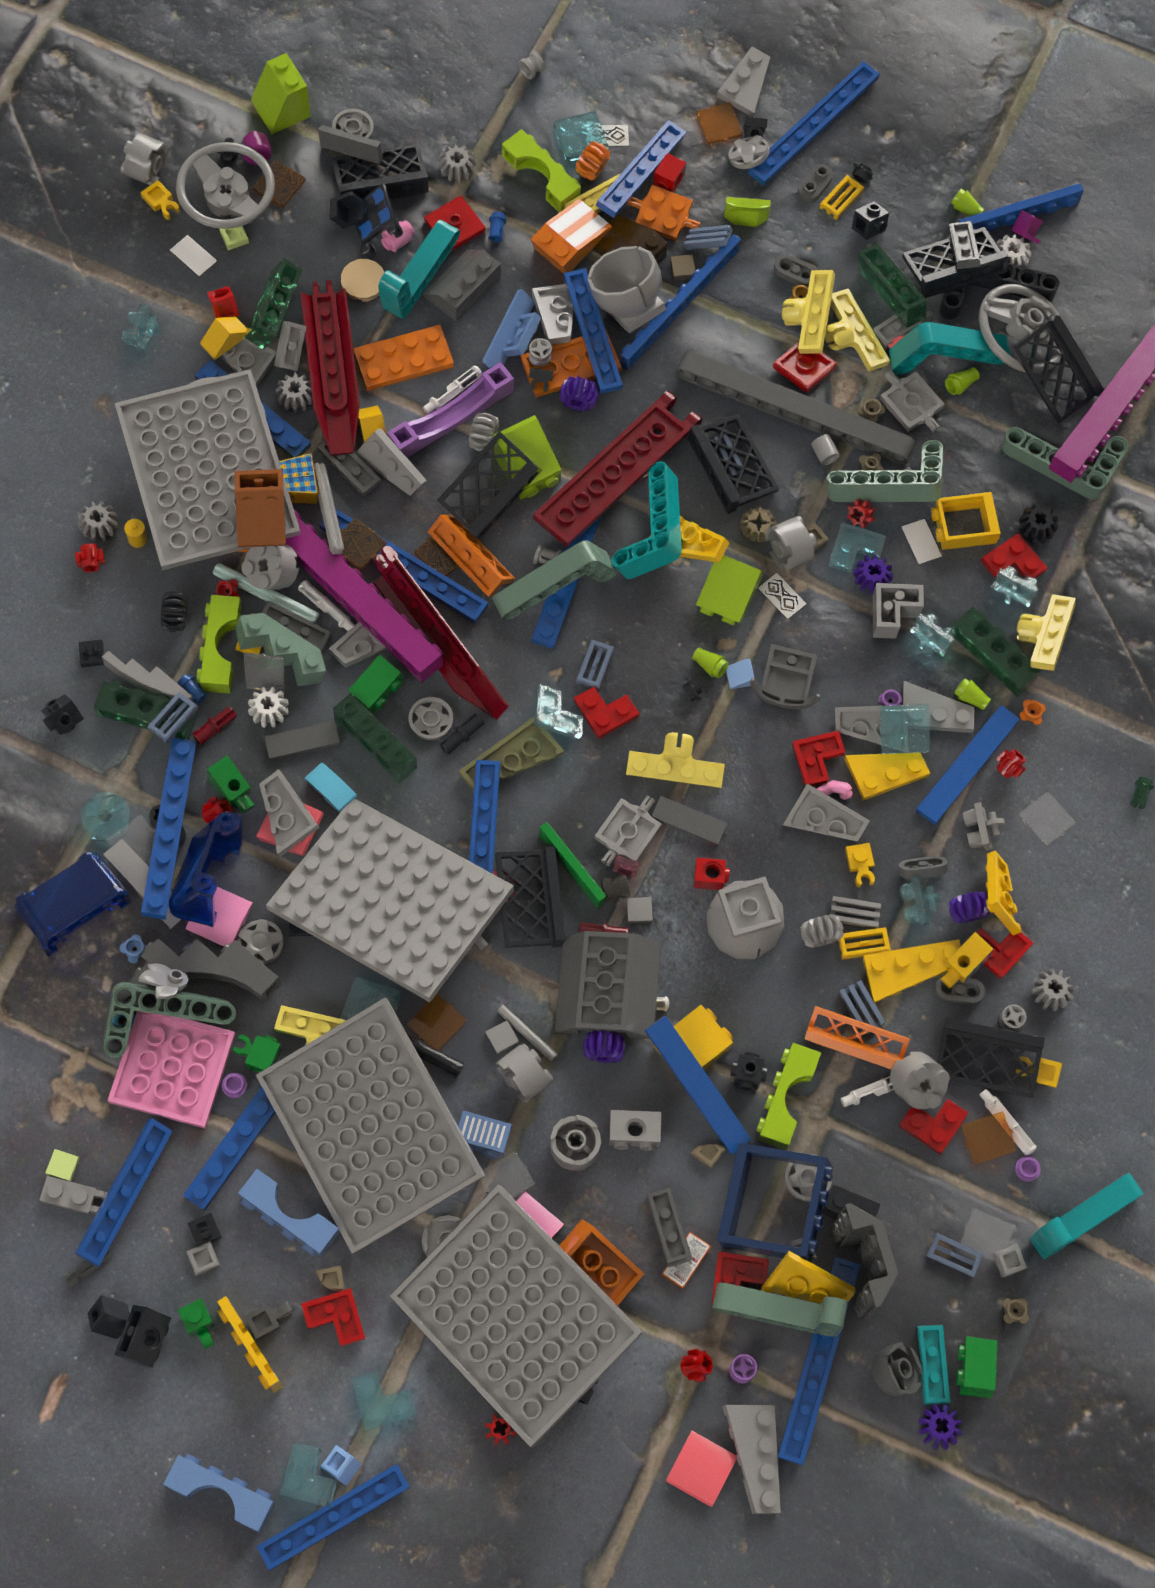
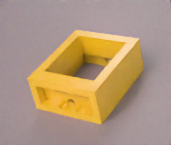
M992 492L940 498L936 501L934 507L931 508L932 520L937 523L936 540L941 542L942 550L996 544L1001 533ZM980 508L985 532L948 536L944 517L945 512Z

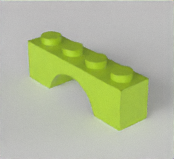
M521 129L502 143V157L516 171L520 169H534L541 172L547 178L549 183L546 186V200L559 213L564 210L565 203L580 196L581 186L578 180L574 177L571 178L566 173L564 167L560 163H556L551 158L549 152L546 149H542L536 143L532 135H527Z
M211 595L210 603H206L205 617H208V624L203 625L202 638L205 639V646L200 647L199 655L200 661L203 662L202 669L198 668L197 683H200L201 689L204 692L231 694L233 680L232 663L221 657L217 648L221 638L226 633L235 630L241 616L242 605L240 597Z
M792 1043L790 1050L785 1048L780 1061L785 1064L783 1071H777L772 1084L777 1088L774 1095L769 1094L764 1107L768 1109L766 1119L761 1117L756 1129L760 1133L759 1141L787 1151L797 1121L787 1111L785 1094L788 1089L797 1083L811 1082L821 1052L796 1043Z

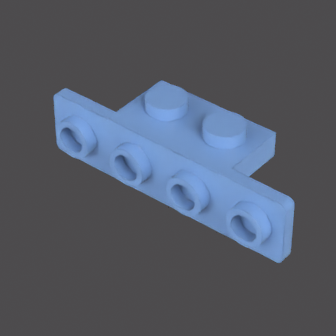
M522 289L517 290L482 360L483 364L489 369L499 362L504 365L510 356L523 355L528 349V344L533 334L538 329L537 326L541 317L536 312L530 313L535 303Z

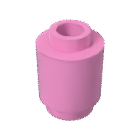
M408 221L398 222L403 230V234L399 238H396L394 234H388L387 230L382 233L383 239H381V242L386 250L396 252L412 241V237L415 236V230Z

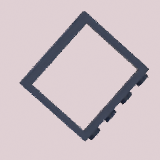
M738 1143L717 1242L724 1248L784 1258L788 1251H791L811 1263L812 1256H815V1252L818 1250L817 1232L821 1231L823 1227L822 1208L828 1203L829 1192L826 1191L828 1181L831 1182L833 1179V1166H831L832 1164L829 1159L822 1156ZM752 1156L817 1167L800 1248L735 1236Z

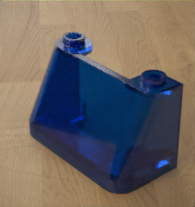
M232 812L220 813L192 837L169 899V910L174 917L214 927L217 919V912L214 906L217 882L207 872L212 860L224 862L227 855L231 853L240 854L243 846L242 815Z
M89 851L84 853L79 858V861L33 891L25 892L18 896L14 908L45 954L49 957L58 951L56 944L60 939L62 942H65L68 934L106 909L111 912L113 905H119L123 909L132 902L127 890L99 853Z

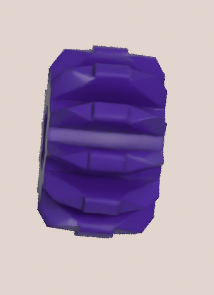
M569 376L561 385L560 401L563 402V406L570 407L571 410L589 412L597 404L599 388L595 386V382L588 381L587 378Z
M877 554L873 556V559L866 555L863 561L859 560L857 562V568L854 569L853 575L856 577L855 585H861V592L868 589L871 595L874 592L876 583L891 584L890 581H892L894 575L891 573L892 565H885L886 558L880 561Z
M980 891L952 898L949 902V912L953 922L961 924L987 918L991 914L986 904L988 895Z
M594 1030L589 1032L584 1039V1056L591 1061H598V1063L619 1062L623 1059L625 1053V1038L618 1033Z
M933 1405L932 1413L926 1409L923 1411L926 1419L920 1418L918 1420V1424L925 1426V1428L918 1430V1434H927L928 1437L923 1440V1443L927 1444L932 1440V1449L936 1450L939 1444H941L943 1450H947L949 1448L948 1442L955 1445L958 1441L954 1436L962 1435V1431L955 1428L962 1424V1420L954 1421L953 1417L956 1416L957 1412L954 1410L947 1414V1405H943L941 1411L937 1405ZM942 1422L945 1426L943 1431L938 1433L936 1431L937 1424Z

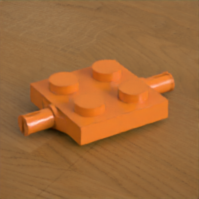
M654 185L651 186L648 195L643 201L632 197L627 205L639 209L636 223L646 226L658 235L675 242L685 227L694 229L699 228L701 222L689 219L693 200Z

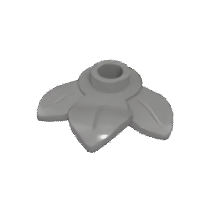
M154 963L148 964V970L140 975L138 981L156 986V999H166L177 995V992L182 991L187 986L188 977L180 970H172L165 965Z

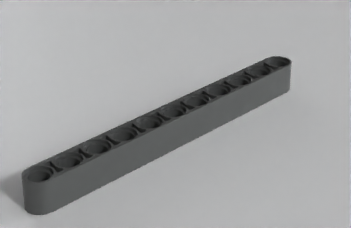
M686 351L676 370V374L685 381L822 435H830L832 439L865 452L877 453L881 458L899 465L907 463L915 445L914 439L908 435L693 351Z

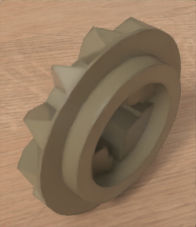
M761 507L756 509L750 508L746 513H743L740 521V529L743 535L754 542H765L767 529L777 525L776 516H773L770 510H764ZM758 518L763 523L759 531L757 525L754 524Z

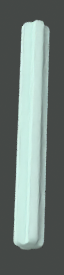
M221 563L216 564L213 570L215 576L225 581L236 579L238 581L237 587L314 624L319 618L318 612L273 589L256 588L251 585L245 575Z

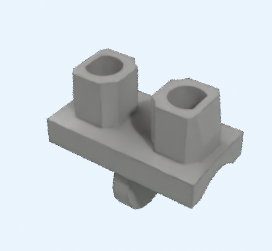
M975 803L974 809L963 812L964 822L967 827L978 825L979 831L967 834L969 845L971 848L984 847L986 851L992 850L990 830H992L994 837L999 836V828L1005 826V821L1003 818H997L996 812H989L990 820H987L986 811L982 807V803Z

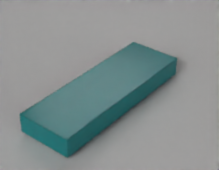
M943 1325L917 1326L918 1354L922 1368V1374L920 1375L923 1406L949 1405L951 1402Z

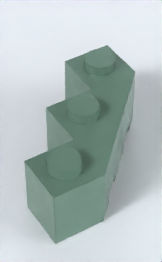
M264 613L242 615L239 617L235 630L240 650L264 647L269 668L292 665L297 686L321 683L326 669L319 648Z

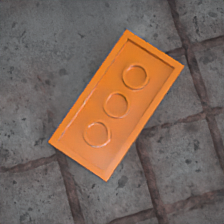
M441 325L353 348L367 391L454 367Z
M606 331L618 372H620L621 364ZM582 336L571 339L567 343L552 345L551 361L544 367H536L531 364L529 353L520 355V360L530 385L535 379L529 378L530 368L554 371L553 381H548L549 388L546 392L543 391V382L538 381L536 383V388L533 390L536 398L560 391L561 385L569 376L574 378L580 376L583 379L587 378L588 381L595 380Z

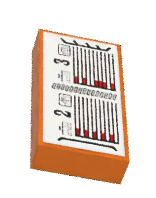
M689 1232L686 1239L693 1260L669 1268L667 1265L661 1276L682 1290L711 1248L709 1244Z

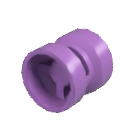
M738 1355L734 1358L729 1368L731 1378L740 1384L748 1383L757 1372V1363L750 1355Z

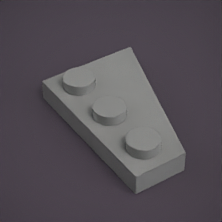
M903 681L902 705H907L908 729L973 733L974 707Z
M807 784L783 826L858 842L870 820Z

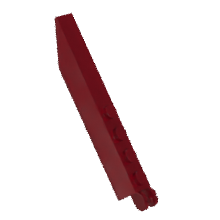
M326 280V291L328 293H319V284L317 281H313L314 294L312 296L305 293L300 294L304 326H306L305 338L314 412L330 455L354 453L360 402L346 288L335 294L332 289V281Z
M384 546L380 551L381 554L374 558V563L382 573V576L375 580L373 584L384 598L389 599L393 603L395 610L399 614L403 613L407 616L415 630L417 628L420 629L431 645L436 644L443 653V666L438 671L453 691L498 720L509 705L398 559L396 551L390 546Z

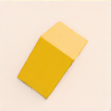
M237 317L215 318L201 340L200 345L216 360L248 337L250 331Z
M378 405L359 410L358 423L364 443L379 428L386 434L383 415Z

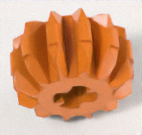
M591 142L582 151L576 163V172L583 178L591 181L595 180L610 159V151L601 143Z

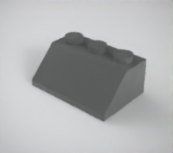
M466 250L423 293V297L457 322L501 278V263L485 251Z

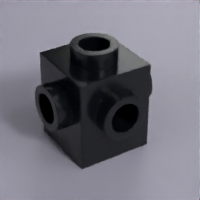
M876 202L862 206L854 212L851 229L866 240L886 231L889 212Z
M65 694L58 699L50 700L45 705V708L41 710L45 716L42 720L50 732L55 730L59 735L71 732L75 725L84 719L73 701Z
M746 1052L744 1055L740 1054L738 1060L732 1062L730 1076H735L733 1085L739 1086L743 1090H758L760 1082H765L768 1067H763L764 1059L759 1058V1055ZM746 1068H748V1069H754V1071H753V1072H748V1071L746 1070Z

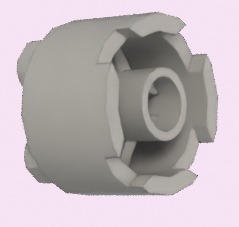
M138 133L133 141H127L124 147L126 157L121 166V173L145 184L152 185L160 179V177H157L160 168L166 167L169 149L164 147L166 143Z
M800 516L790 518L767 529L765 539L766 541L770 540L773 549L769 553L780 569L786 568V571L814 558V546L817 545L816 538L807 531L804 521Z
M288 545L251 547L241 565L242 573L246 575L251 585L258 589L280 590L290 587L296 580L299 568H296L295 560L297 554Z
M524 1043L517 1046L497 1061L496 1064L500 1075L509 1088L512 1087L515 1091H519L520 1094L517 1097L523 1103H527L550 1086L554 1079L547 1069L543 1070L539 1065L541 1058L535 1050H530Z
M910 1052L909 1056L905 1057L902 1061L898 1059L894 1064L890 1074V1083L893 1084L895 1093L910 1106L916 1109H934L941 1104V1099L947 1091L950 1080L949 1074L930 1056L922 1052Z
M581 1115L569 1116L561 1119L554 1126L550 1137V1151L555 1162L562 1168L571 1171H582L591 1166L598 1157L601 1137L597 1125L588 1117ZM575 1139L580 1140V1146H571L570 1140L573 1142Z

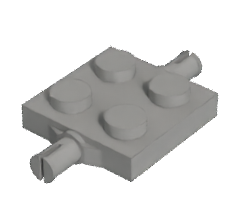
M892 370L886 372L884 377L892 386L880 395V400L905 430L909 432L916 426L925 423L933 433L937 431L940 425L932 417L943 409L944 403L917 372L901 379Z
M646 796L640 806L632 805L624 799H620L594 837L595 840L605 845L609 850L601 860L603 864L606 863V866L610 867L616 856L636 862L639 860L662 826V823L652 818L648 813V810L655 802L653 798L650 799V796Z

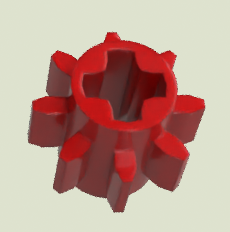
M859 498L854 501V504L847 506L850 511L846 518L853 522V527L860 524L862 528L868 526V522L875 521L873 514L876 508L870 505V500L862 503V500Z
M84 544L80 546V552H75L77 567H82L84 572H96L100 569V564H105L103 550L98 549L95 544Z
M1008 749L1003 750L996 758L1000 762L996 766L997 770L1006 778H1011L1012 775L1014 778H1017L1026 770L1023 766L1026 762L1025 757L1015 749H1012L1010 752Z
M217 796L207 799V803L202 805V817L209 826L215 824L219 828L226 825V821L232 818L231 805L224 798L218 800Z
M698 1348L688 1350V1356H683L680 1364L683 1375L688 1377V1381L694 1380L695 1383L706 1381L705 1375L711 1374L713 1369L711 1357L706 1354L705 1350L699 1351Z
M492 1414V1424L485 1423V1427L491 1429V1432L486 1435V1439L493 1437L495 1439V1446L498 1445L499 1441H504L506 1445H509V1435L516 1436V1432L510 1430L511 1426L503 1417L497 1419L496 1415ZM500 1423L502 1427L507 1426L504 1436H501L500 1433H494L496 1424Z

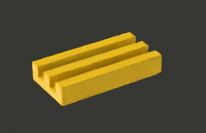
M846 175L820 203L819 208L827 210L826 213L828 215L832 214L834 215L833 218L838 220L864 191V186ZM848 183H850L851 185L830 206L829 203ZM855 188H857V189L851 194V196L839 207V209L836 210V208L843 202V200H844Z
M886 927L843 933V937L839 940L842 960L891 951ZM878 935H882L883 937L881 939L866 940L845 944V940ZM882 944H884L883 947H876V948H869V949H862V950H855V951H849V952H847V949H854V948H861V947H868V946H875V945H882Z

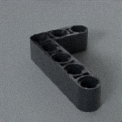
M1008 263L1006 273L969 285L990 290L1005 284L1022 285L1037 291L1050 302L1057 293L1060 281L1054 274ZM966 286L943 293L940 304V314L943 318L952 320L959 315ZM1007 293V294H1011V295H1015V296H1019V297L1028 298V297H1026V296H1024V295H1021V294Z

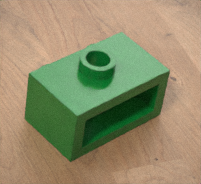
M379 655L348 691L374 714L376 710L379 711L386 705L387 698L392 692L395 693L401 688L405 677L397 668Z
M966 1336L963 1344H959L957 1349V1360L961 1361V1370L958 1369L956 1373V1385L960 1386L959 1395L991 1399L996 1386L997 1340Z

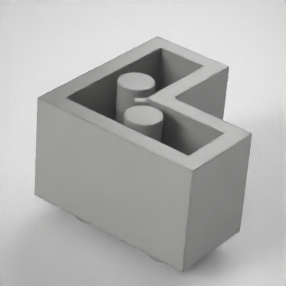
M876 583L873 592V638L896 639L900 630V617L920 618L924 607L923 585Z

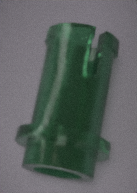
M1139 777L1135 781L1136 788L1130 802L1131 806L1136 808L1140 799L1139 809H1145L1150 790L1154 788L1151 779Z

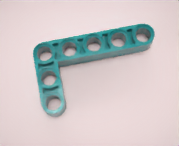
M438 220L400 276L389 270L382 275L378 289L383 309L401 319L406 318L458 241L460 236L459 229L443 220Z
M924 322L917 325L889 350L892 371L897 375L910 372L930 354L990 364H1005L989 348L980 330L933 322ZM992 333L1000 347L1012 356L1008 337L1003 334Z
M661 461L655 463L648 472L651 537L618 550L611 559L612 565L626 579L635 578L677 560L681 555L678 478Z
M1127 1173L1062 1217H1056L1046 1223L1029 1240L1043 1260H1046L1138 1199L1144 1192L1131 1174Z

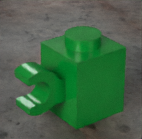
M239 1035V1040L245 1042L246 1046L243 1049L234 1047L233 1050L239 1056H247L245 1061L247 1069L260 1073L277 1063L282 1049L276 1038L269 1035H264L263 1038L257 1035L253 1045H251V1041L247 1036Z
M202 1298L178 1309L191 1338L198 1335L205 1349L215 1345L208 1331L215 1327V1324Z

